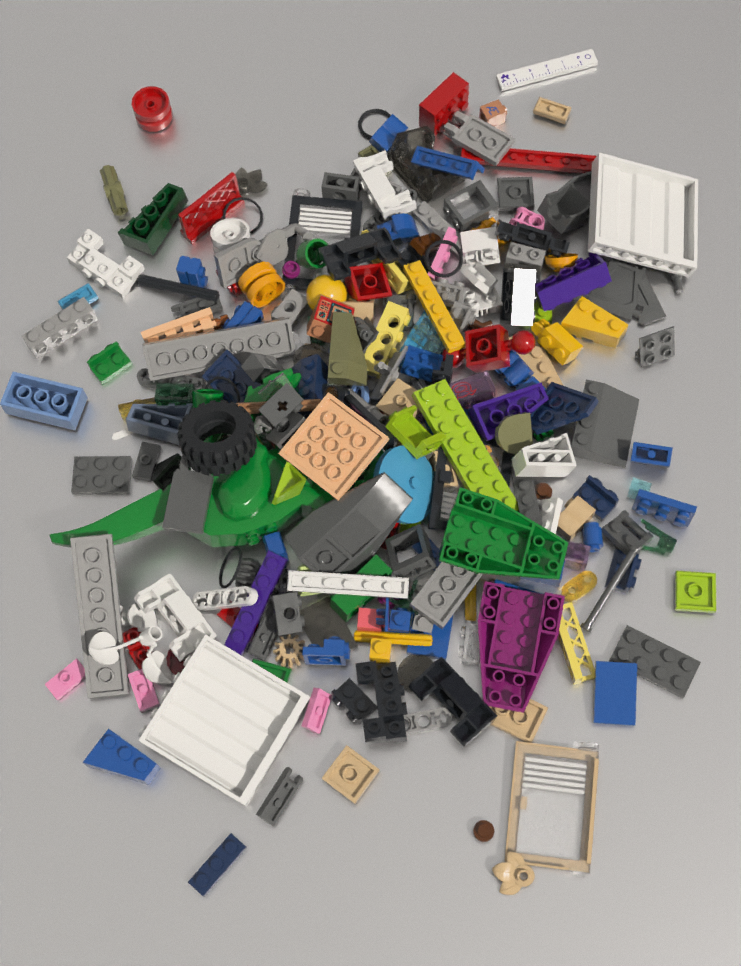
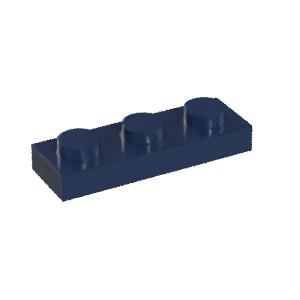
M230 833L188 883L205 897L247 847Z

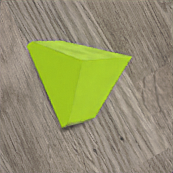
M286 462L272 501L274 505L299 495L307 480L289 462Z

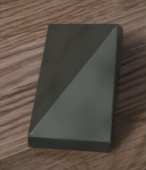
M176 453L156 465L152 482L159 489L164 491L172 483L174 471L176 472V469H180L181 455Z

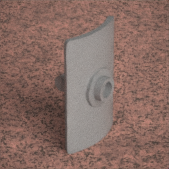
M405 345L402 352H395L388 365L384 362H379L374 366V370L382 374L370 395L372 400L380 399L389 383L397 380L400 374L398 367L408 351V346Z

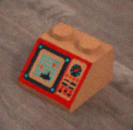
M321 294L308 321L307 335L331 343L333 312H346L353 315L355 307Z

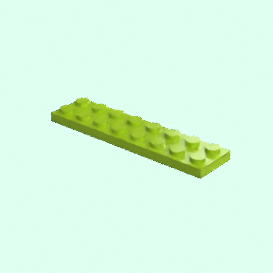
M446 379L413 392L412 398L433 434L443 432L447 436L440 446L465 489L498 499L518 511L516 498Z

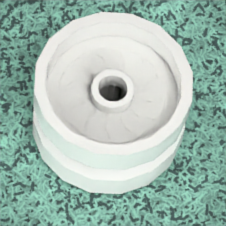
M227 218L214 224L210 231L214 254L244 239L250 238L248 224L242 219Z

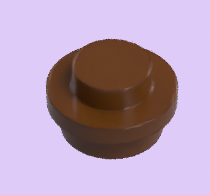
M539 483L534 487L537 499L551 498L552 488L548 484Z
M481 820L475 824L473 834L477 840L487 842L494 836V827L489 821Z

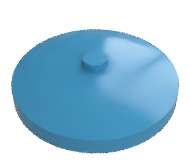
M404 445L386 450L376 464L374 477L385 472L413 498L397 523L412 524L420 522L430 512L434 479L433 469L425 456L416 459Z

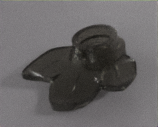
M240 168L236 172L240 195H248L250 192L260 193L268 186L266 182L261 181L262 172L260 169L247 173L245 169Z

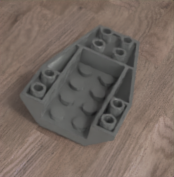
M383 472L347 491L339 501L334 498L312 510L285 535V538L297 558L313 572L355 575L373 558L413 498Z

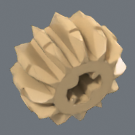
M288 634L286 640L281 636L280 640L282 643L275 642L274 644L277 648L273 650V654L277 655L275 658L276 662L281 661L282 667H285L288 663L291 669L293 668V663L300 666L299 659L304 660L303 646L305 641H299L298 635L292 639L291 634ZM293 648L294 653L290 652V654H287L286 650Z

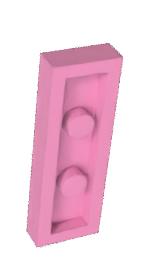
M448 227L443 240L456 244L458 239L456 230ZM440 245L431 265L435 272L443 273L442 267L444 262L447 263L451 253L449 251L452 247L451 245ZM430 271L428 272V276L432 281L441 278L433 275Z

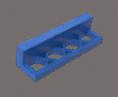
M417 146L411 163L414 165L470 180L474 179L476 172L484 173L485 170L475 160Z

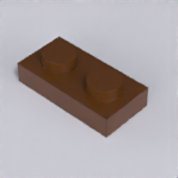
M433 232L413 238L410 245L421 256H424L428 247L434 242L441 240V238ZM441 244L433 247L430 253L438 251Z

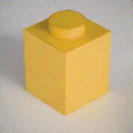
M371 638L370 661H376V664L390 663L392 640Z

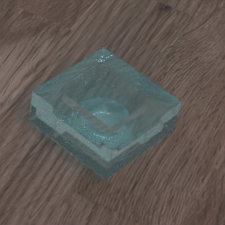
M633 477L627 497L635 500L639 489L649 492L652 483Z

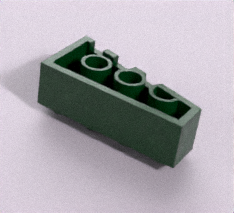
M167 183L152 198L153 201L141 209L142 212L136 218L133 217L129 220V225L117 232L123 244L154 255L178 218V214L182 212L188 202V198L181 187Z

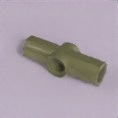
M103 166L100 173L114 215L123 216L128 212V208L124 199L125 194L121 182L118 181L114 166Z

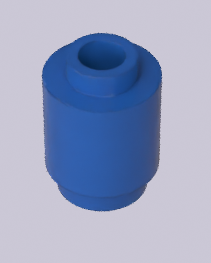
M597 522L585 523L582 529L584 549L588 550V552H598L603 547L602 528L599 527Z

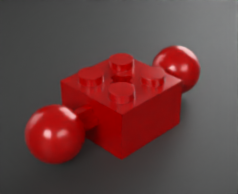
M500 324L465 331L466 348L448 353L445 348L442 353L443 361L446 359V354L454 355L453 368L460 367L466 360V367L475 373L510 367L509 351L514 350L521 355L528 354L535 347V338L529 331L521 330L516 332L512 339H509L508 331Z

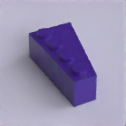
M590 252L588 253V258L576 260V265L562 268L559 271V275H550L535 285L538 305L543 311H550L562 303L571 302L573 298L586 295L591 290L606 286L607 283L612 282L606 262L598 254Z

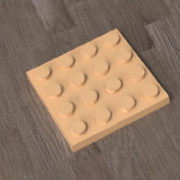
M328 392L278 454L339 501L389 441V437Z

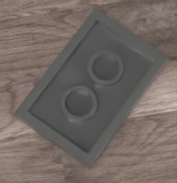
M74 456L72 494H129L132 466L131 456Z

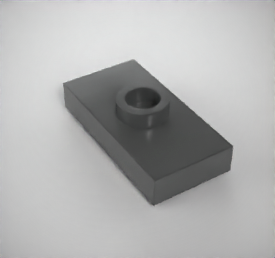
M147 442L141 443L132 474L133 478L152 481L161 450L160 445Z

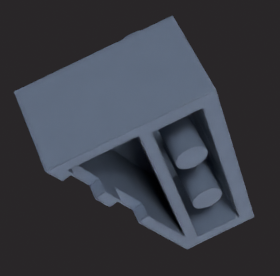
M170 403L167 406L132 404L126 418L128 431L180 445L177 436L178 427L183 417L189 414V411L192 409V403H187V405Z

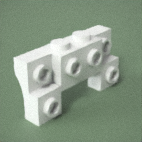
M385 150L373 156L360 157L353 160L354 168L361 178L359 183L362 190L368 193L367 198L370 204H374L376 209H379L384 219L397 213L406 214L417 209L416 202L411 199L409 190L395 195V191L385 173L393 170V163L388 160Z
M87 229L77 240L78 246L67 257L69 263L79 269L85 277H91L100 287H106L122 299L129 293L134 282L145 270L143 264L131 256H128L121 265H118L97 251L104 242L102 237L90 229Z
M171 574L162 577L151 586L138 592L133 598L144 614L158 608L178 635V638L174 639L169 647L180 662L186 659L188 655H193L196 650L194 646L200 637L203 638L206 634L215 639L217 636L203 618L201 612L191 602L190 597L185 594Z

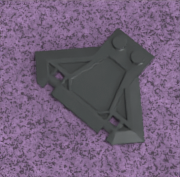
M611 258L606 264L612 282L583 295L586 299L615 316L629 321L632 316L638 318L637 324L642 326L666 317L645 274L646 266ZM581 295L576 298H573V300L578 302V300L581 298ZM636 307H637V308L642 309L643 311L641 312V311H638V310H635V309H636Z

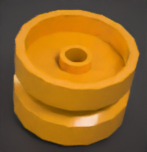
M260 262L251 266L242 274L238 282L239 288L247 296L250 304L257 308L274 302L285 289V282L269 262Z

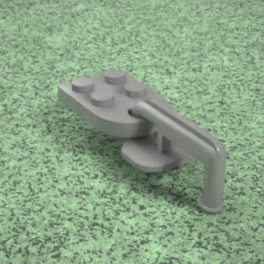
M293 223L282 229L278 228L267 233L259 241L255 238H247L215 254L214 258L220 285L226 288L238 282L242 274L257 263L269 262L275 265L283 261L288 255L286 238L298 233L306 241L311 240L313 234L299 224Z

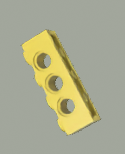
M388 301L376 327L379 332L377 338L368 346L364 354L368 367L367 375L377 379L381 378L382 374L375 371L374 366L379 362H384L388 365L389 360L397 351L395 347L397 342L400 343L403 338L404 332L402 331L404 326H408L411 320L408 308ZM391 322H397L398 326L395 328L389 327V324ZM385 338H389L391 342L388 344H383L382 340ZM376 355L384 356L380 361L374 359Z

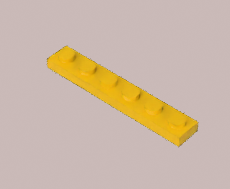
M421 261L404 265L403 271L447 352L451 353L465 348L466 344Z

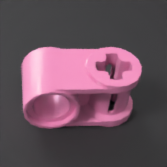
M518 207L516 215L509 221V224L516 225L518 222L544 230V217L524 207Z

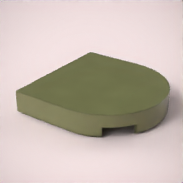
M529 412L505 416L499 426L496 427V443L505 452L516 454L522 448L533 445Z

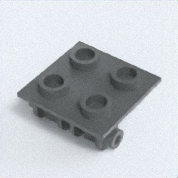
M354 317L362 350L365 354L366 349L376 340L379 332L368 317L364 320L360 317Z
M674 326L639 338L638 351H635L637 359L640 358V367L675 355Z

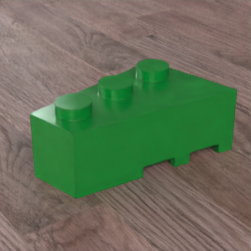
M376 554L355 575L391 577L393 570ZM332 594L330 607L347 622L359 612V608H364L375 597Z

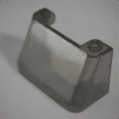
M428 126L397 133L387 158L389 161H392L393 170L411 189L417 192L420 200L430 203L467 178L411 163L417 146L434 150L435 135Z

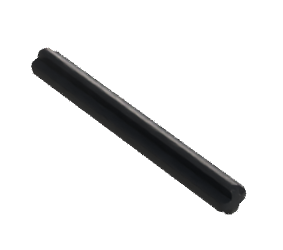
M140 274L137 278L139 285L202 299L218 301L220 296L217 290Z

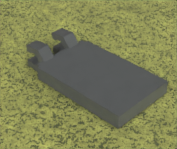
M183 456L180 461V469H176V472L174 471L162 527L164 530L203 534L214 477L212 474L208 476L202 474L201 471L199 473L192 471L191 467L186 464Z

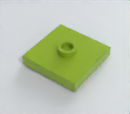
M675 571V611L716 613V573Z

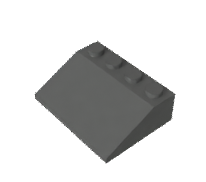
M586 379L583 393L597 397L599 403L589 417L576 422L571 444L573 455L577 458L626 468L639 399L608 384Z

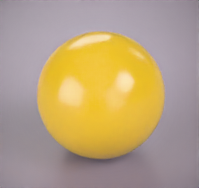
M320 275L314 278L307 287L306 300L312 310H314L321 294L340 302L347 300V291L341 280L334 281L330 275Z

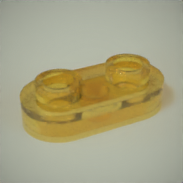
M583 571L564 584L561 595L565 596L564 600L568 603H574L591 592L597 584L596 575L591 571ZM584 578H589L591 582H585ZM574 589L575 593L571 594L568 590Z

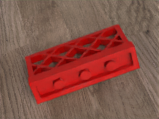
M231 172L178 214L182 227L180 233L192 245L208 233L214 224L224 220L223 210L227 203L242 197L239 192L236 174ZM238 200L229 205L226 210V217L244 204L245 201Z

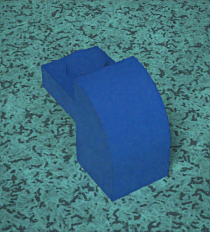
M409 214L392 215V220L377 226L378 229L385 227L389 231L392 240L400 237L403 243L420 237L416 222Z

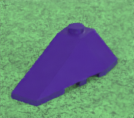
M540 382L475 404L471 407L468 414L475 430L488 441L495 438L496 427L499 426L505 416L525 412L531 414L548 401V396Z

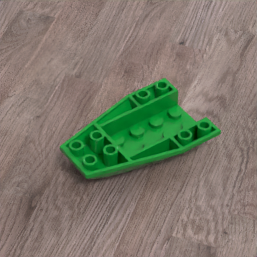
M460 487L450 511L440 546L438 561L478 574L559 580L569 542L498 499Z

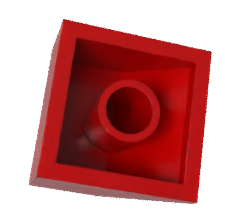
M383 263L349 267L351 269V276L345 277L344 281L348 294L357 302L392 296Z

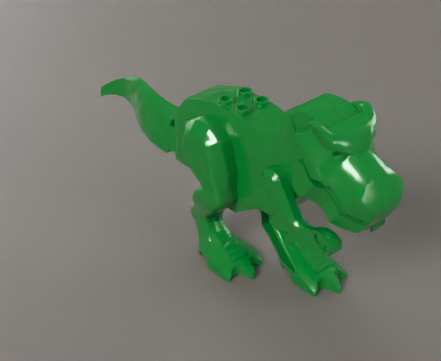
M292 368L269 375L263 379L261 386L255 389L252 386L248 387L244 402L268 401L286 383L294 389L302 376L300 373L293 374ZM259 413V414H250L251 417H252L253 423H254L255 418H256L257 416H260V415L263 416L261 413ZM214 434L205 439L204 442H220L228 434ZM256 439L257 448L255 449V454L246 465H242V468L238 471H231V474L225 475L224 473L220 474V476H213L214 482L203 534H188L211 547L241 546L246 544L253 546L258 544L265 535L281 532L300 517H306L312 510L329 502L334 497L299 471L307 479L301 493L277 505L272 504L283 469L288 461L281 457L276 449L268 451ZM383 449L380 450L349 490L374 477L376 464L384 453ZM171 484L164 491L159 489L94 523L78 529L50 534L51 542L58 546L71 547V537L112 533L113 545H119L163 530L162 526Z

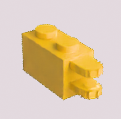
M541 319L538 322H534L530 328L538 337L537 342L562 366L574 360L583 348V345L558 322L551 325L545 319Z

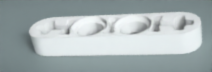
M248 586L200 591L193 596L192 603L198 610L202 611L251 606L256 603L258 592L256 589ZM234 593L235 599L230 603V596ZM219 595V602L215 605V597ZM242 595H244V596L249 595V597H246V599H245V598H242Z

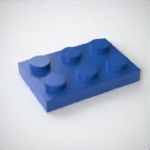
M639 489L631 510L636 511L640 515L653 516L659 521L673 522L678 527H688L695 515L697 506Z

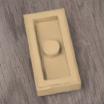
M539 97L533 109V114L565 124L572 107Z

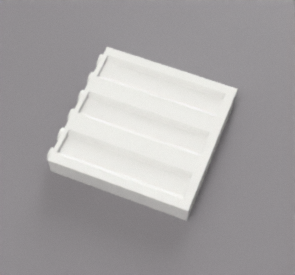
M599 153L592 162L588 252L690 277L697 269L698 179Z
M205 634L203 638L200 637L194 646L196 650L193 655H188L183 665L185 668L181 673L178 672L172 681L174 685L171 690H166L161 700L163 703L161 706L153 710L150 716L152 720L149 725H145L141 729L139 741L237 802L247 806L307 706L310 696Z

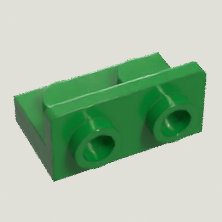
M117 341L107 345L104 350L94 354L87 361L90 370L102 385L133 365Z

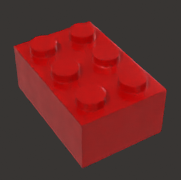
M453 72L419 104V126L433 137L443 132L446 123L453 122L455 119L453 115L456 111L461 112L468 107L469 83Z

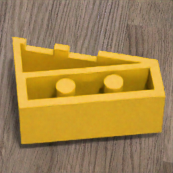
M581 296L561 322V326L570 334L576 335V338H587L593 340L594 343L616 348L624 338L629 325Z

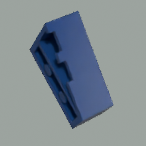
M109 728L83 761L87 767L146 785L150 784L161 769L157 763Z

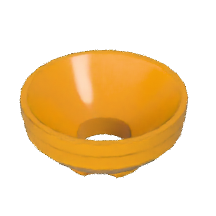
M567 253L560 258L552 255L545 256L546 264L555 272H559L564 267L574 266L575 261L578 260V254Z

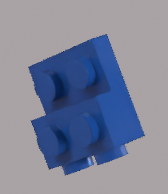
M333 636L329 637V639H324V647H320L318 644H309L308 647H303L305 664L346 666V659H350L349 642L341 640L340 637Z

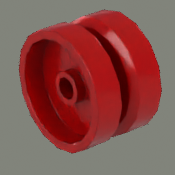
M147 86L134 94L131 105L137 124L143 130L157 132L165 129L171 123L173 112L169 97L163 89L156 86Z

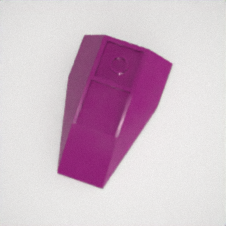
M485 581L478 616L482 694L483 701L488 706L521 713L525 712L557 640L565 599L564 595L547 592L545 594L507 588L503 584Z

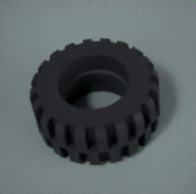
M213 400L207 404H199L198 408H192L189 414L183 417L178 427L177 436L183 459L194 471L198 473L201 471L204 475L209 476V474H213V476H220V474L224 473L228 475L231 474V471L240 470L241 466L246 465L250 458L254 456L255 449L257 448V438L252 417L242 406L238 407V404L234 402L228 403L226 400L216 402ZM214 434H231L230 437L220 442H204L205 439Z

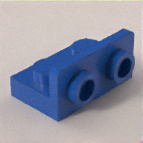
M408 345V351L405 354L400 372L432 382V370L441 369L443 355Z

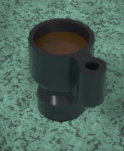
M328 385L325 387L323 398L329 392L348 406L345 403L346 396L350 395V391L347 388L338 385Z

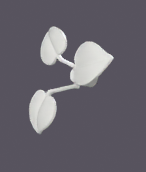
M134 603L127 612L128 622L132 627L138 628V631L141 632L140 636L116 646L114 637L107 632H99L92 637L88 645L89 653L95 661L103 665L114 664L119 659L117 650L140 641L142 645L150 646L146 654L148 658L142 662V670L145 677L153 683H172V672L167 666L166 657L159 651L152 652L154 647L157 646L156 642L162 638V631L156 626L157 618L154 610L144 614L137 603Z

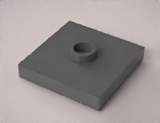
M532 177L497 178L499 211H516L518 207L534 210Z

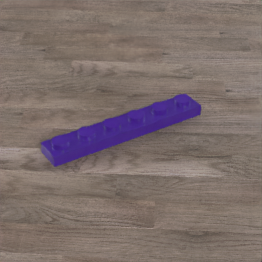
M268 550L251 588L256 589L258 592L257 601L254 605L241 608L224 644L241 656H243L288 560L271 550Z

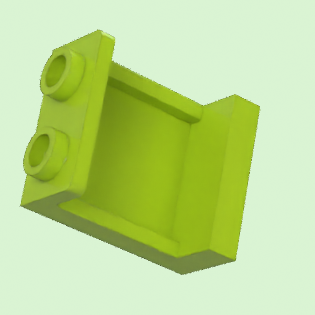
M413 405L411 407H404L399 412L394 411L389 416V422L385 427L416 459H419L436 451L447 436L443 432L432 436L413 417L414 412L417 410V407Z

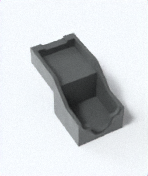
M592 171L574 176L558 191L546 194L537 209L561 234L582 227L590 214Z

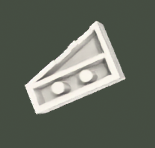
M567 433L556 438H550L542 443L538 442L524 447L511 459L516 477H566L577 466Z

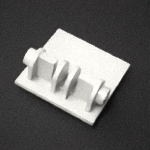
M496 227L460 232L463 262L466 266L471 264L475 267L478 262L483 265L500 263L497 235H495Z
M495 286L488 294H485L478 288L466 291L464 304L476 309L474 314L476 317H479V313L480 316H483V310L486 315H488V311L489 314L499 313L501 306H503Z

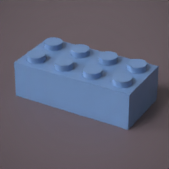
M12 372L0 406L9 415L76 430L88 397L84 389Z

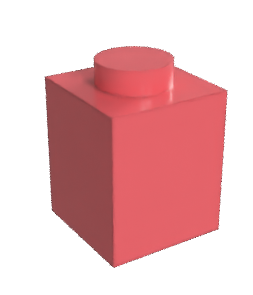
M359 608L357 630L382 632V628H385V625H377L376 618H384V616H377L376 609Z

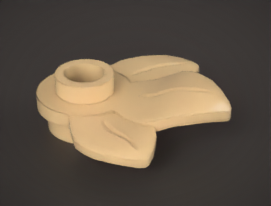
M508 851L507 862L498 863L492 868L494 875L503 882L499 892L505 895L518 893L522 887L531 885L535 878L533 869L525 864L523 856L517 852ZM520 873H527L528 878L525 880L521 879Z

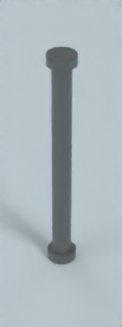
M629 546V552L585 623L581 624L580 627L591 633V627L635 556L641 552L634 546Z

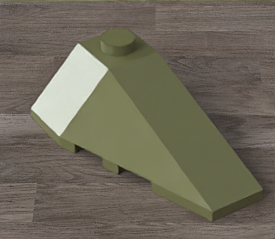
M333 312L328 382L330 385L367 386L368 367L353 315L346 312Z

